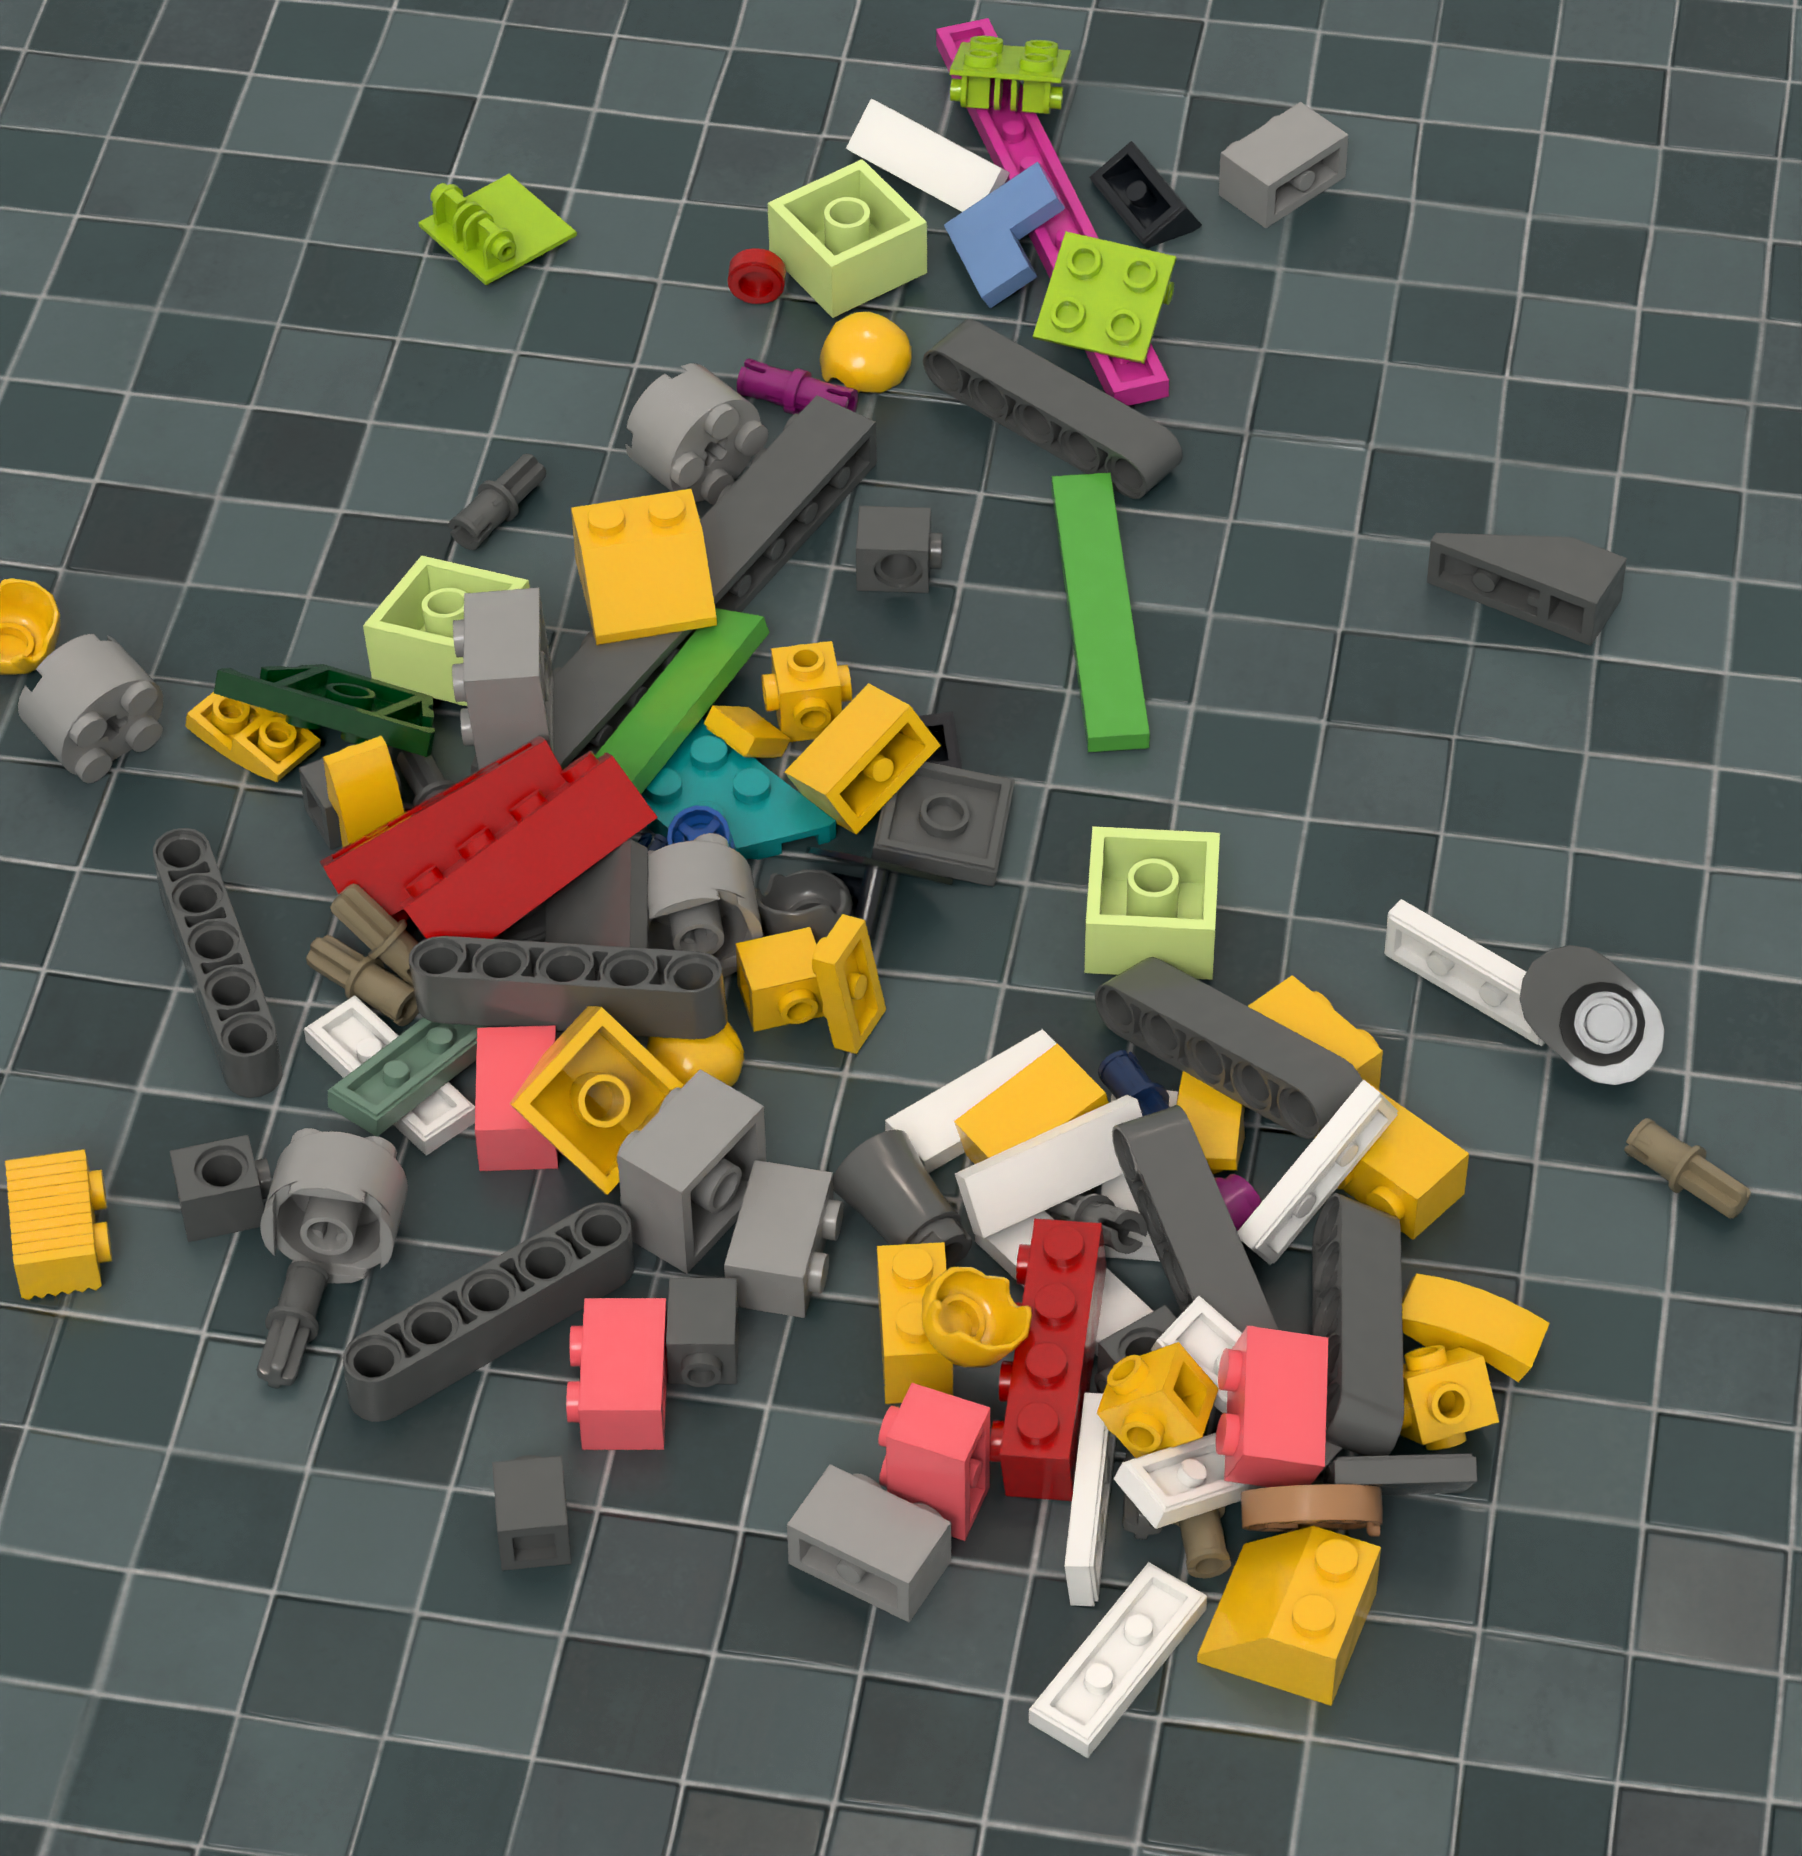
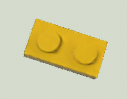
M842 914L828 936L821 938L817 943L812 956V970L816 974L823 1002V1014L828 1022L834 1048L857 1054L885 1013L886 1006L866 922L863 919Z

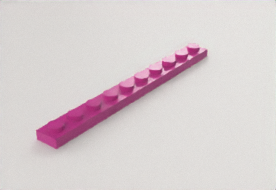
M989 18L936 29V46L949 73L961 42H970V38L974 36L998 37ZM951 75V77L954 79L962 78V76L959 75ZM991 78L989 109L967 107V110L993 163L1010 172L1006 180L1008 182L1038 162L1047 173L1066 208L1028 234L1051 279L1065 231L1098 238L1037 114L1034 112H1022L1023 86L1021 82L1017 112L1010 110L1011 79H1003L1001 109L994 110L995 78ZM1151 343L1144 364L1085 350L1105 393L1118 401L1130 406L1169 397V378Z

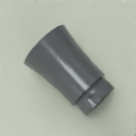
M889 1130L869 1138L855 1148L836 1170L833 1176V1191L861 1214L888 1245L945 1242L947 1269L953 1267L968 1254L973 1241L971 1236L962 1227L960 1215L944 1197L923 1166L908 1135L904 1131Z

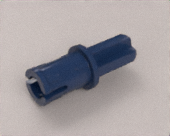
M1119 1050L1108 1055L1101 1062L1098 1076L1116 1100L1125 1095L1136 1098L1142 1116L1169 1108V1094L1164 1086L1153 1083L1133 1052L1130 1051L1128 1054L1126 1050Z

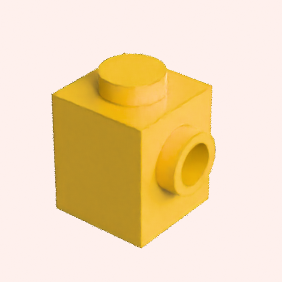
M810 927L735 943L737 983L754 1032L788 1024H801L810 1019L824 1016L823 1002L816 974L812 970V956L817 944Z

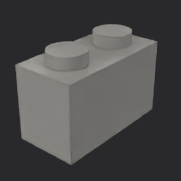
M1299 102L1281 115L1272 117L1265 125L1240 141L1231 143L1221 152L1219 196L1263 227L1268 228L1345 178L1348 134L1302 102Z
M754 1160L724 1263L725 1278H737L739 1307L805 1318L812 1292L823 1293L829 1268V1254L823 1253L827 1239L837 1241L841 1230L844 1209L843 1201L834 1200L833 1172Z
M831 1464L787 1524L788 1561L790 1565L907 1622L912 1620L951 1563L950 1521L944 1519L935 1509L919 1502L910 1503L883 1490L876 1481L866 1475H852Z

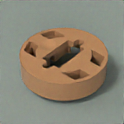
M1349 1484L1293 1485L1258 1488L1241 1492L1242 1529L1291 1532L1310 1526H1317L1329 1531L1366 1528L1369 1536H1380V1525H1383L1382 1488L1377 1486Z

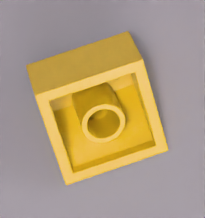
M692 489L571 508L575 560L596 645L717 626L703 530Z
M587 1006L542 1055L510 1102V1105L605 1195H608L619 1183L617 1154L625 1138L634 1130L641 1131L659 1112L665 1097L674 1088H682L684 1085L605 1009L597 1006Z
M1310 1526L1245 1543L1197 1654V1662L1332 1706L1376 1596L1381 1547L1317 1526Z

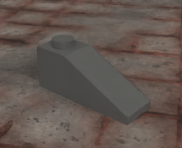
M1436 533L1430 543L1427 583L1591 646L1621 601L1627 558L1573 537Z

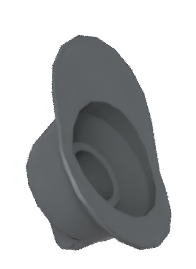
M1574 945L1550 949L1532 962L1522 979L1519 998L1524 1019L1535 1034L1572 1068L1593 1082L1610 1085L1634 1081L1652 1068L1662 1052L1665 1034L1660 1010L1649 995L1614 963L1591 948Z

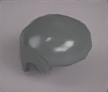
M803 869L786 876L773 873L770 876L768 887L763 894H761L760 889L755 888L762 931L765 936L810 927L817 944L821 938L828 936L842 914L851 916L853 910L852 896L846 884L827 870Z

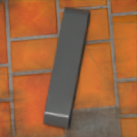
M973 319L964 320L924 354V370L929 379L940 390L1086 474L1111 472L1113 489L1124 496L1140 499L1182 461V448L1178 440L1163 425Z
M178 828L170 830L156 840L153 847V857L160 896L225 1083L232 1092L239 1096L249 1098L263 1096L272 1092L279 1085L283 1076L276 1027L209 841L204 834L195 829Z
M436 936L422 940L413 947L409 954V966L418 1011L422 1017L432 1022L492 1027L556 1025V1031H565L587 1006H597L605 1009L632 1036L679 1039H705L714 1036L724 1029L728 1022L722 965L714 956L699 951Z
M1149 957L1100 985L1095 991L1097 1011L1106 1026L1116 1035L1177 1069L1190 1074L1300 1137L1306 1139L1316 1137L1363 1081L1354 1066L1344 1058L1158 958Z
M1175 1105L1115 1125L1112 1129V1141L1116 1157L1137 1208L1147 1223L1148 1234L1181 1312L1183 1313L1200 1296L1241 1333H1243L1247 1326L1279 1330L1194 1129L1184 1110L1180 1106Z
M1335 1193L1331 1195L1321 1209L1313 1232L1312 1335L1328 1337L1326 1442L1362 1456H1388L1398 1440L1403 1425L1400 1220L1396 1216Z
M594 1203L585 1206L357 1336L347 1345L343 1353V1368L348 1400L353 1412L360 1418L372 1422L387 1421L395 1418L584 1308V1298H602L624 1285L634 1272L632 1228L627 1212L619 1206L610 1203Z

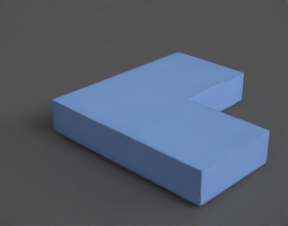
M1038 162L944 224L977 291L989 308H992L1038 277L1019 240L1066 209L1050 178Z

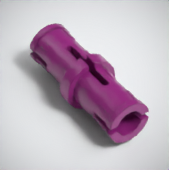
M750 358L745 360V367L740 369L737 379V393L783 406V410L786 413L793 415L801 412L816 395L853 412L856 411L858 403V391L856 389L820 381V379L811 377V372L796 368L792 372L772 367Z

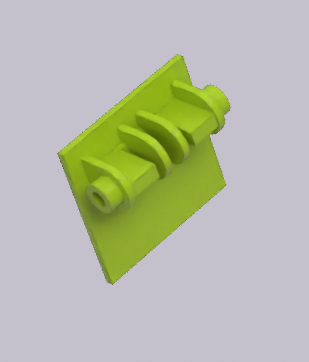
M994 36L971 37L970 42H961L950 67L949 75L962 76L961 79L952 78L950 101H959L961 107L989 109L991 78H995L994 110H1000L1003 79H1011V111L1017 112L1020 80H1024L1022 112L1050 114L1051 109H1062L1063 87L1053 86V83L1062 82L1071 57V50L1058 49L1056 42L1048 40H1030L1025 43V47L1003 45V39Z
M510 174L466 197H463L462 190L455 184L447 185L441 183L437 185L430 195V199L433 202V215L418 222L422 230L485 285L577 236V232Z
M1065 231L1033 338L1144 364L1162 304L1169 305L1172 300L1174 282H1171L1170 278L1177 259L1176 256Z

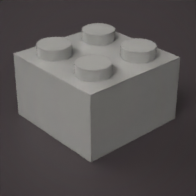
M526 588L464 593V619L453 620L455 654L457 658L463 657V663L453 664L452 666L455 701L467 702L468 707L460 711L463 745L475 746L479 770L539 735L547 741L554 753V681L540 589Z
M700 1069L682 1088H674L665 1097L659 1112L641 1131L634 1130L625 1138L617 1154L621 1195L620 1204L631 1220L632 1241L687 1274L733 1226L738 1219L754 1160L767 1162L763 1105Z

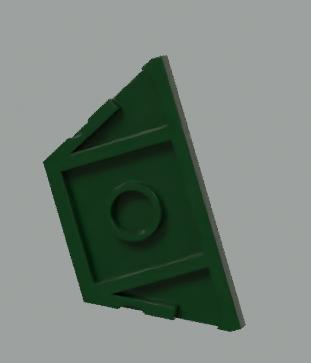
M325 664L300 665L298 667H261L260 679L242 674L232 668L217 670L214 694L286 715L285 721L290 725L305 729H319L324 726L341 731V739L353 744H360L382 736L388 746L425 757L431 755L435 728H432L434 721V711L432 710L433 696Z

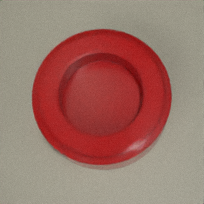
M759 248L743 250L737 253L730 261L728 287L735 297L750 304L772 302L784 290L785 264L778 255L771 251Z

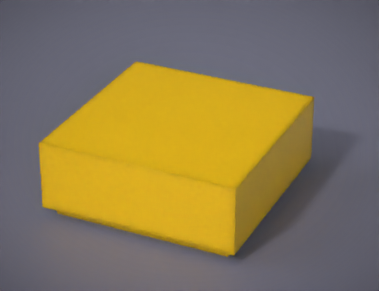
M712 705L703 723L707 726L706 729L723 739L727 745L743 757H782L791 738L749 707Z

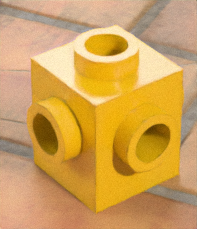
M832 641L771 648L772 674L761 676L766 712L776 711L779 730L791 738L790 742L816 739L841 713L842 702L852 701V686L848 665L837 666Z
M1177 1342L1140 1356H1127L1113 1365L1107 1376V1385L1096 1414L1105 1423L1107 1429L1122 1442L1135 1458L1202 1438L1219 1388L1184 1347Z
M1442 1345L1419 1348L1404 1355L1406 1362L1403 1364L1404 1418L1400 1432L1401 1436L1421 1445H1426L1428 1450H1441L1464 1443L1467 1440L1465 1432L1499 1422L1483 1355L1462 1347L1445 1351V1347Z

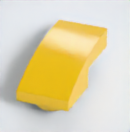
M214 692L191 709L186 716L185 727L206 744L243 768L275 782L282 779L318 749L321 742L310 730L288 724L285 721L286 715L223 697L214 694Z
M382 736L357 745L348 746L341 751L323 757L328 798L339 817L342 847L349 845L404 813L395 771L387 744Z
M1183 1071L1177 1105L1186 1113L1212 1174L1223 1170H1237L1245 1139L1244 1112L1246 1106Z
M1416 1273L1410 1280L1402 1298V1330L1404 1334L1425 1347L1442 1345L1445 1347V1351L1463 1347L1483 1355L1485 1362L1518 1383L1532 1368L1550 1324L1527 1309L1502 1297L1461 1282Z

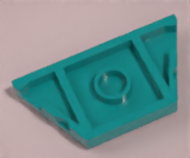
M702 718L641 794L658 817L646 827L655 834H660L666 838L668 827L674 816L685 808L695 805L709 806L720 812L728 823L736 851L745 859L760 860L782 854V843L815 836L818 845L831 842L836 838V820L755 758L743 757L727 745L723 739L706 729L707 726L703 724L705 720Z

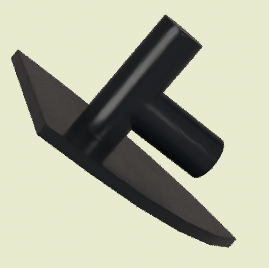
M807 847L806 853L809 855L865 867L863 878L839 873L832 874L843 880L849 889L852 901L857 903L854 917L865 920L870 939H875L890 873L952 885L954 880L863 856L815 847Z

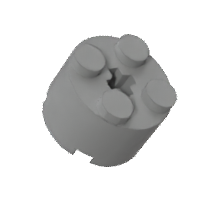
M689 363L681 366L687 372L673 379L667 374H663L640 396L628 419L626 429L633 433L632 447L625 444L626 451L632 461L671 492L692 489L695 502L706 500L714 505L722 490L728 484H734V480L744 470L751 457L764 447L768 438V429L761 424L759 413L753 404L704 366Z
M95 634L82 635L57 648L36 668L42 675V678L34 690L31 692L25 685L18 702V713L21 720L67 771L78 775L85 783H94L100 780L111 768L112 761L132 749L135 752L148 750L159 740L163 731V727L158 722L164 702L161 688L115 638L108 635V641H100Z
M714 833L700 835L693 841L679 842L662 847L656 851H648L647 948L708 953L717 958L722 965L723 978L736 972L735 943L763 937L752 871L747 860L739 852L729 847L725 837Z
M304 1128L297 1131L292 1136L291 1143L283 1150L278 1159L263 1211L260 1230L267 1249L274 1256L276 1249H278L291 1259L292 1263L295 1261H308L321 1266L329 1275L328 1283H353L364 1279L368 1269L380 1264L381 1269L386 1265L392 1256L408 1193L407 1178L403 1168L396 1160L397 1151L393 1144L378 1136L363 1138L350 1133L321 1132L312 1128Z

